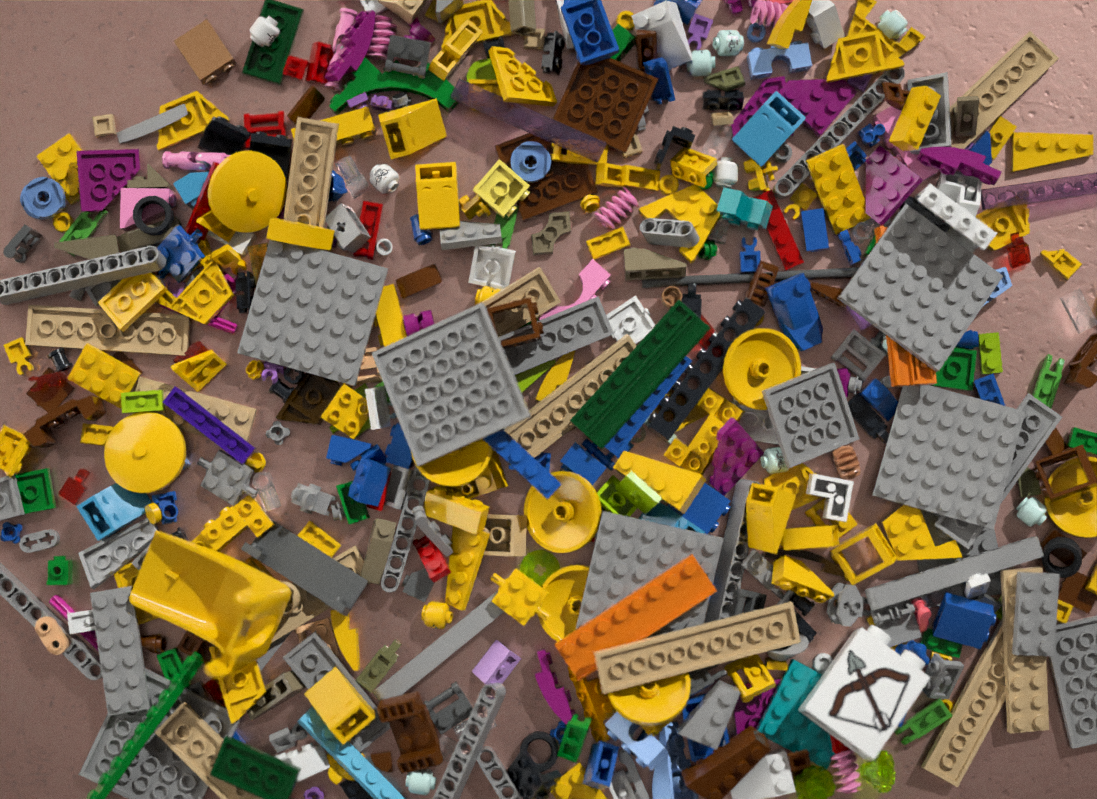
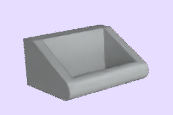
M394 465L384 505L400 510L403 509L413 470Z

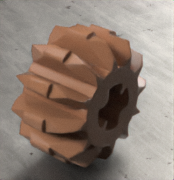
M841 446L833 450L832 457L835 469L841 479L850 480L860 475L861 468L852 446Z

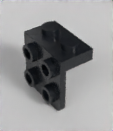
M213 117L205 126L197 148L208 153L232 155L241 151L243 144L250 138L251 133L243 126H235L228 123V120L223 117Z
M673 126L671 131H666L661 144L664 146V149L659 148L654 164H657L656 170H660L671 142L681 147L691 148L696 136L692 134V130L686 127H681L680 129Z
M265 132L251 133L249 151L260 152L272 158L282 169L287 181L292 139H288L285 135L268 136Z
M526 749L520 751L507 771L523 799H548L549 793L557 787V783L562 777L559 770L542 775Z

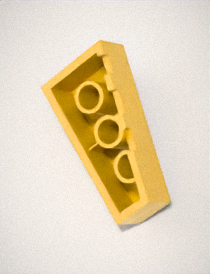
M623 451L613 466L623 476H626L630 471L635 473L662 498L661 500L683 514L686 513L706 482L705 477L701 474L627 451Z

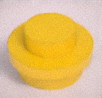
M587 195L580 203L581 208L587 213H592L599 209L600 199L596 195Z
M259 360L249 362L246 367L248 377L252 380L260 378L265 368L264 363Z

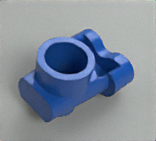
M870 123L857 133L861 137L862 143L865 146L869 145L871 148L881 141L878 137L884 134L885 127L882 124H877L873 127Z
M176 491L152 495L153 503L157 504L161 510L162 525L176 523L178 508L175 505V501H177ZM164 511H168L170 513V517H167L164 514Z
M911 640L906 645L899 644L895 648V652L899 655L904 650L914 653L925 662V666L930 662L929 657L926 655L927 647L924 644Z

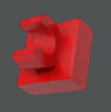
M288 55L283 75L303 81L309 63L308 60Z

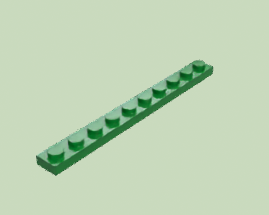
M194 651L191 656L189 655L185 659L181 671L174 674L168 689H164L161 692L157 704L148 710L147 718L143 723L140 722L137 725L134 736L131 740L128 739L125 742L119 757H114L110 764L111 768L107 773L101 775L98 786L95 790L92 789L88 793L86 799H105L204 663L201 654Z

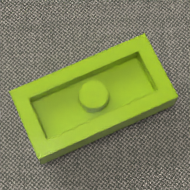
M999 332L978 334L981 375L1002 373Z
M163 390L121 393L122 413L164 411Z

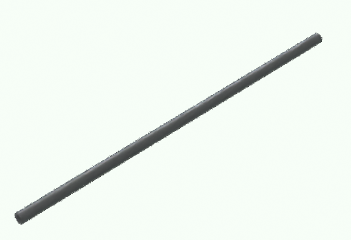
M859 267L778 271L774 282L783 281L800 273H804L808 280L852 278ZM754 273L642 280V288L688 286V283H696V285L750 283ZM759 277V280L768 282V279Z

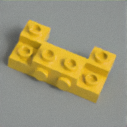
M711 388L706 390L697 404L710 415L690 445L687 446L679 439L674 438L664 454L665 457L679 467L701 475L704 474L713 461L714 450L718 448L717 432L731 417L739 422L745 413L739 406Z
M247 495L235 506H227L219 512L220 516L216 520L211 519L203 526L204 530L200 532L201 534L191 542L220 552L248 528L252 530L257 538H260L270 527H274L275 524L258 501Z

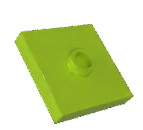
M632 471L615 487L645 515L662 499Z

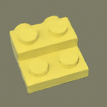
M499 159L476 185L473 192L504 218L506 215L510 217L517 209L514 205L518 200L523 202L530 194L528 191L530 185Z

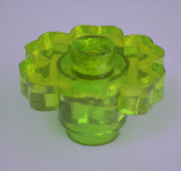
M880 750L874 760L867 761L861 765L860 773L862 779L872 782L874 789H877L879 793L890 792L892 785L895 784V763L892 755L888 754L887 750Z
M811 765V767L802 770V775L800 774L795 777L794 786L798 799H827L834 795L836 785L833 781V775L825 767L817 769L815 765Z

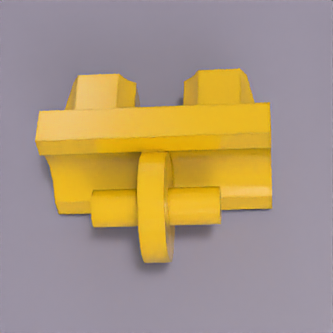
M753 159L743 162L746 173L756 171L757 178L748 180L750 191H769L768 179L769 181L775 180L773 173L779 171L778 166L772 167L770 160L765 162L766 168L764 165L762 167L759 166Z
M477 194L472 199L467 195L459 199V204L462 207L461 210L469 220L476 215L480 217L483 213L488 217L491 215L489 211L490 206Z

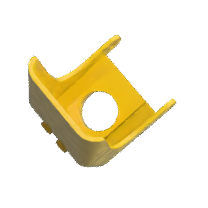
M156 530L130 593L129 601L132 605L184 628L218 647L223 656L208 663L205 667V672L215 678H224L267 653L291 597V590L286 584L232 556Z

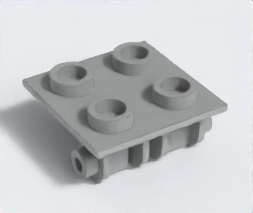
M910 599L880 609L870 610L875 626L891 638L887 645L888 647L922 637L914 614L915 608L913 604L911 605Z

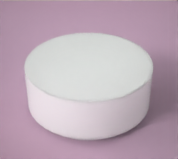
M826 653L817 654L813 659L814 669L824 674L833 658Z

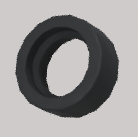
M146 196L135 204L133 220L142 232L149 235H161L171 228L174 221V212L171 205L163 198ZM150 204H158L165 211V220L158 227H149L142 220L143 209Z
M1056 537L1045 544L1042 564L1048 573L1060 574L1059 578H1067L1079 571L1082 565V551L1074 540L1067 537ZM1066 548L1073 552L1074 562L1067 567H1059L1051 563L1049 555L1054 549Z
M535 731L523 739L520 751L527 750L529 744L534 740L546 741L551 748L550 758L544 763H535L539 771L544 772L556 763L558 745L550 734L543 731Z

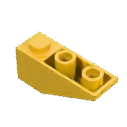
M787 555L774 561L772 584L779 586L783 590L795 592L799 596L811 598L817 603H824L834 597L835 594L802 561Z

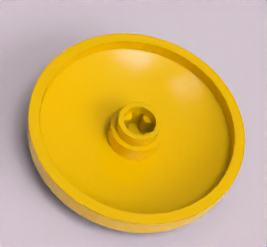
M241 151L224 159L212 174L208 187V201L214 216L224 226L242 233L256 232L267 227L270 218H277L280 214L287 195L286 178L280 166L272 158L256 151Z
M767 328L752 329L738 336L730 345L723 364L724 381L730 394L740 404L757 410H768L762 390L801 375L800 356L793 342L783 333Z
M154 412L134 413L118 422L110 432L104 450L105 464L110 476L121 487L136 493H154L169 486L181 473L186 459L185 440L177 425L167 417Z
M481 439L420 467L416 465V467L424 477L433 483L447 487L461 486L472 482L484 472L490 462L493 449Z
M1088 457L1097 478V458ZM1078 458L1061 464L1048 479L1053 494L1087 482ZM1097 486L1054 502H1050L1049 497L1045 498V506L1051 520L1062 531L1079 538H1097Z
M569 471L551 472L550 474L562 485L548 500L533 486L530 488L524 503V515H527V529L532 538L541 547L556 553L577 551L586 546L598 531L601 520L600 500L594 487L581 475Z
M570 565L560 568L552 573L541 586L549 592L543 600L541 608L551 615L546 621L540 616L538 618L545 632L557 642L576 629L589 566Z
M688 672L609 692L608 696L615 710L628 721L644 726L661 725L677 717L685 708L690 695V678Z

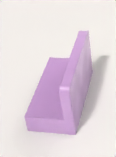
M495 640L472 672L486 685L497 682L502 684L521 658L506 648L500 641Z

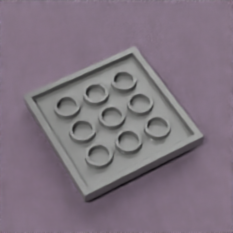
M830 363L762 390L787 468L794 467L859 440L835 363Z

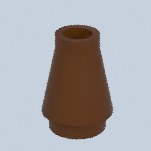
M161 634L140 636L142 650L155 654L165 651V636H161Z

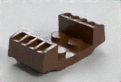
M1097 332L1090 335L1069 364V373L1063 382L1064 385L1079 391L1091 388L1097 382V375L1087 369L1097 360Z
M92 395L80 400L71 399L36 419L35 425L23 435L33 447H51L58 443L51 428L57 429L65 424V420L70 417L75 419L80 415H83L85 420H99L107 413L103 400Z
M418 691L380 701L377 708L381 723L389 722L401 754L396 761L401 774L439 766L444 762L440 741L427 706L423 703Z

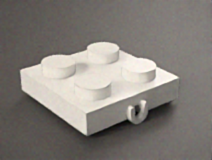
M494 245L475 246L468 283L490 286L500 290L506 288L510 284L516 251L500 248V246L495 247Z
M636 296L606 315L614 333L611 336L616 341L628 334L634 343L637 344L655 326L650 318V312L647 308L644 309Z

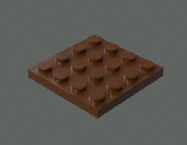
M612 58L590 65H580L578 61L552 122L626 154L658 78Z
M554 123L495 145V149L499 159L512 170L511 155L524 142L534 141L540 143L546 148L551 157V154H553L552 140L579 141L574 131ZM561 148V154L567 155V149ZM529 157L525 164H528V167H533L537 161L533 160L534 157ZM551 161V167L546 177L538 182L528 183L530 185L528 189L530 194L523 202L518 200L516 204L522 220L525 221L579 201L587 195H595L598 193L588 164Z

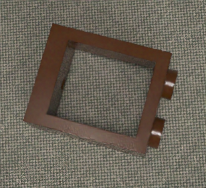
M531 297L486 308L497 333L493 314L528 306L534 333L501 341L503 350L541 340L540 334H544L542 323L536 320L535 315L539 314L536 302L532 303Z
M1083 445L1035 461L1036 467L1033 468L1037 480H1042L1044 485L1041 487L1044 498L1049 497L1050 502L1097 486L1096 475ZM1077 456L1087 482L1053 494L1043 468Z

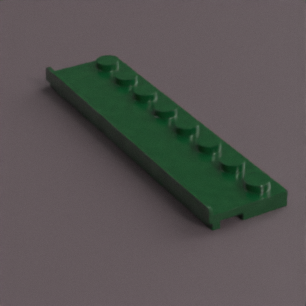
M678 300L570 419V422L602 450L711 329L709 325L703 322L683 302Z

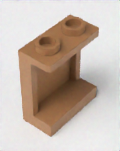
M207 19L174 40V43L203 85L213 83L218 75L231 71L236 64V61Z

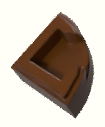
M391 751L370 754L372 762L378 769L384 772L394 771Z

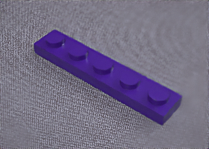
M177 386L164 399L163 403L241 464L244 465L256 450L253 445Z

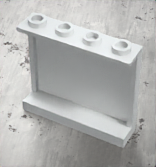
M932 184L927 185L914 196V199L918 201V205L924 209L931 210L936 218L944 220L951 226L946 234L972 253L979 247L985 250L997 234Z

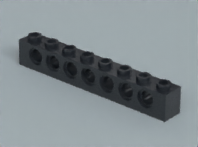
M747 297L743 301L739 299L732 308L734 313L731 317L727 315L720 324L722 329L719 333L715 331L708 339L710 345L707 349L703 347L696 355L698 358L697 362L694 365L690 363L684 371L686 374L685 378L682 381L678 379L672 387V390H674L673 394L670 397L666 395L659 404L662 407L658 413L654 411L647 420L650 423L647 428L665 442L670 440L722 371L725 355L733 341L744 332L752 330L766 312ZM736 317H744L745 325H739L736 322ZM731 332L734 337L733 341H727L724 338V333ZM712 348H719L722 353L721 357L713 356ZM700 364H707L710 369L709 373H702ZM688 380H695L698 385L697 389H690L688 387ZM676 396H683L685 398V405H678L675 401ZM669 411L673 414L672 422L664 420V412Z

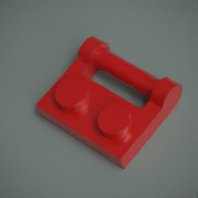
M285 111L260 115L244 114V127L248 132L254 134L256 132H265L268 136L274 137L276 135L286 136ZM278 121V126L255 128L251 126L252 123ZM251 135L245 142L247 150L250 148Z

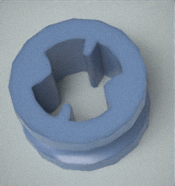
M758 23L751 24L747 30L748 39L754 43L763 40L766 33L765 27L758 25ZM754 28H756V31L758 29L761 31L759 37L752 35Z

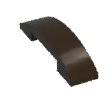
M778 548L777 554L765 551L762 553L763 557L775 560L788 554L822 563V572L844 577V572L833 562L809 551Z

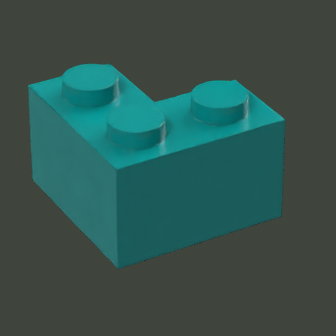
M723 187L716 211L722 215L723 219L728 220V223L731 225L740 226V224L747 225V228L758 231L759 228L766 229L773 206L768 201L748 197L742 191Z

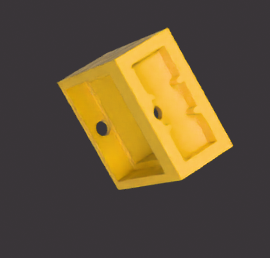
M876 523L839 543L840 545L834 546L831 550L832 559L836 564L840 565L844 572L845 580L850 581L852 585L888 567L897 559V556ZM868 536L883 561L856 575L842 550Z
M838 525L786 528L780 545L784 546V550L840 545Z

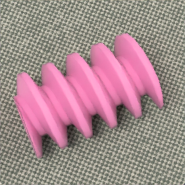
M757 0L751 12V23L754 24L758 19V25H762L765 20L766 27H769L772 23L774 28L776 22L788 6L778 2L772 3L769 0Z
M375 16L371 46H369L367 51L370 54L366 55L367 57L375 60H387L389 36L396 34L390 30L397 28V25L392 23V18Z
M624 186V192L619 190L617 192L618 197L613 196L611 198L613 203L606 202L607 209L601 207V214L594 213L597 220L605 228L616 229L614 222L621 224L619 217L622 216L626 219L625 211L633 213L631 206L639 207L636 198Z
M852 750L838 754L835 753V755L830 757L831 760H837V763L832 765V768H838L839 770L833 773L834 776H840V779L835 781V784L842 785L841 788L837 789V792L852 793L863 789L859 787L862 785V781L857 779L860 777V772L855 770L859 766L857 763H853L857 760V757L851 755L854 753Z

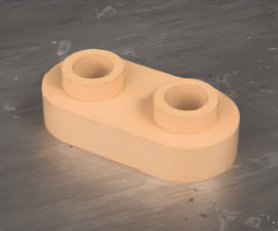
M50 616L38 619L35 624V630L47 650L54 655L64 653L69 647V640L57 621ZM44 623L48 625L47 631L42 628ZM54 641L59 642L58 648L54 647Z

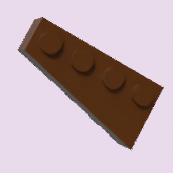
M750 725L729 739L728 744L718 747L717 750L714 749L713 754L705 759H699L692 768H686L681 771L685 785L704 799H723L769 753L771 748L766 736Z

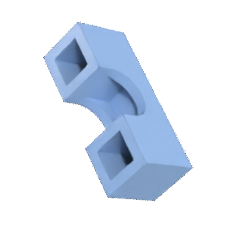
M802 41L791 42L789 49H779L774 46L764 50L762 47L751 49V52H748L746 57L750 80L770 77L773 73L771 64L775 60L786 62L790 74L809 71L812 67L808 42L802 43Z
M618 712L605 724L609 730L607 734L614 741L619 739L623 743L621 747L629 755L633 753L637 756L635 761L642 768L647 766L652 771L669 753L651 734L642 741H634L633 734L640 725L628 721Z

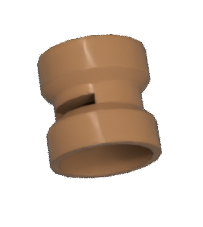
M675 286L667 287L661 295V302L667 308H671L678 300L681 301L682 299L681 291Z

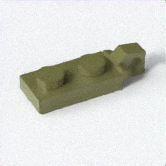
M395 639L389 647L384 645L380 648L358 676L356 682L372 693L397 661L396 659L399 655L395 652L402 644Z

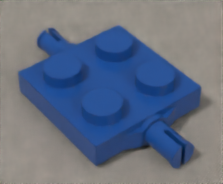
M176 226L157 247L166 257L165 267L157 273L160 278L164 279L168 273H171L178 283L183 282L204 259L205 255L196 243L203 235L199 229H195L192 235H189L181 226Z

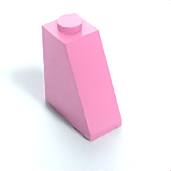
M121 188L120 229L130 231L137 228L133 220V210L135 204L140 199L146 196H158L169 203L173 210V206H176V195L170 189ZM150 204L142 212L144 224L165 216L164 209L158 204Z

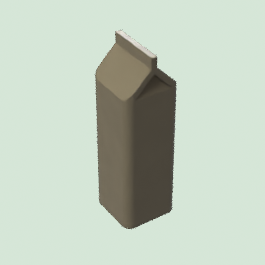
M508 0L511 33L525 36L535 32L534 0Z
M177 216L174 217L171 228L161 235H149L142 232L139 228L125 232L117 237L121 252L147 246L158 247L176 226L182 227L181 220ZM164 220L147 226L158 227Z

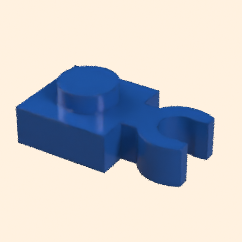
M848 230L839 232L837 235L843 245V251L849 265L852 266L860 262L861 251L851 241Z
M756 237L752 238V245L746 244V238L741 240V245L745 252L739 253L740 273L755 272L761 257L760 251H754L757 245Z
M378 444L361 454L362 458L383 464L386 463L387 456ZM360 460L350 464L353 471L356 470Z

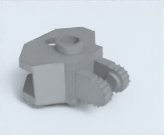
M298 483L291 494V502L301 506L300 510L312 514L314 511L329 516L328 506L331 500L335 501L336 497L320 491L321 487L310 483L309 486Z
M836 583L831 589L835 595L828 600L827 614L832 623L851 627L858 617L871 615L869 610L863 609L864 603L869 604L867 598L860 595L855 585Z

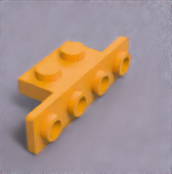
M568 667L569 678L577 691L576 695L584 709L585 718H592L590 725L592 737L596 742L609 741L610 738L603 721L612 717L617 711L613 707L608 693L603 694L599 677L588 682L586 677L578 681Z

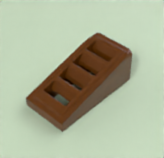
M760 260L745 298L747 297L755 304L765 307L769 298L766 289L756 288V285L765 288L773 285L779 267ZM762 269L771 271V275L761 272ZM759 277L768 279V282L759 280ZM753 293H757V294H760V295H762V296H761V298H760V297H757V296L753 295Z
M814 282L810 283L811 292L840 307H847V305L837 299L844 289Z

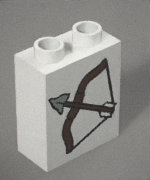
M870 625L867 631L861 627L852 632L798 709V711L864 760L875 759L930 679L928 675L921 671L925 666V662L908 650H904L901 655L887 646L891 641L890 636L874 625Z

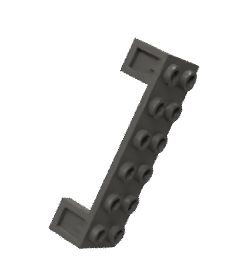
M273 521L275 526L270 527L260 538L256 537L251 545L246 542L241 548L243 551L345 616L349 614L368 584L366 579Z

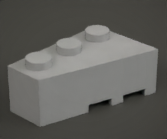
M718 680L702 698L697 707L689 713L684 722L676 728L678 734L717 750L740 695V690L735 686Z

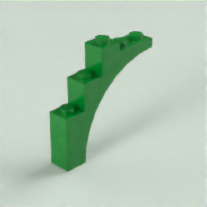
M364 58L358 69L351 72L355 79L349 80L344 86L345 90L340 95L336 94L330 100L331 104L329 107L332 112L338 115L349 106L347 100L364 92L367 96L377 93L394 91L419 95L429 100L437 98L438 105L450 113L463 100V95L447 79L443 81L429 71V62L425 79L418 78L417 75L413 76L412 74L397 71L386 72L385 67L382 74L371 62ZM395 60V61L393 62V63L401 64V63H400L399 61H397V60Z

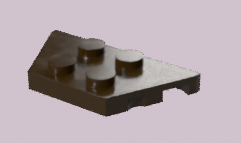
M306 373L275 418L281 421L321 425L324 420L321 418V415L341 388L339 383L335 380Z

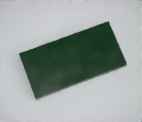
M275 0L264 1L260 17H272L278 22L277 27L280 33L270 46L264 45V47H261L252 40L242 70L243 75L281 86L284 78L283 71L288 55H291L304 9Z
M225 736L210 775L262 799H290L301 768L230 736Z

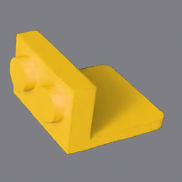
M4 424L0 430V469L4 470L6 475L12 478L14 474L17 475L22 466L20 462L23 456L29 454L32 445H30V442L23 433Z

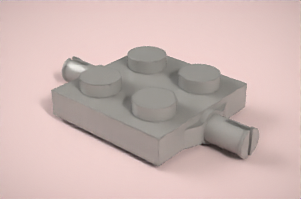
M218 450L212 462L207 461L203 457L197 462L198 465L207 469L200 486L224 501L235 506L244 493L253 499L256 498L258 491L249 486L254 469L241 464L223 450Z

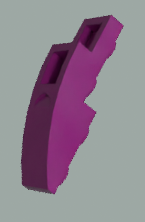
M374 10L361 11L356 16V22L353 26H350L344 32L345 36L341 42L345 47L340 50L338 59L327 68L328 72L324 76L329 82L339 81L345 72L356 71L362 63L373 36L375 25Z
M928 147L922 148L917 157L921 164L935 167L945 175L954 176L958 169L962 174L976 177L987 185H995L1001 175V171L983 164L986 156L966 149Z
M545 648L537 650L542 668L541 671L535 672L538 686L548 705L567 725L568 721H571L572 717L576 714L575 709L570 710L568 703L572 701L569 689L565 690L564 685L555 686V684L559 683L556 672H551L550 664H553L550 652L546 653Z

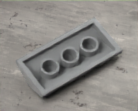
M948 73L909 79L908 91L912 87L928 86L941 95L919 149L911 150V154H919L922 148L952 147Z

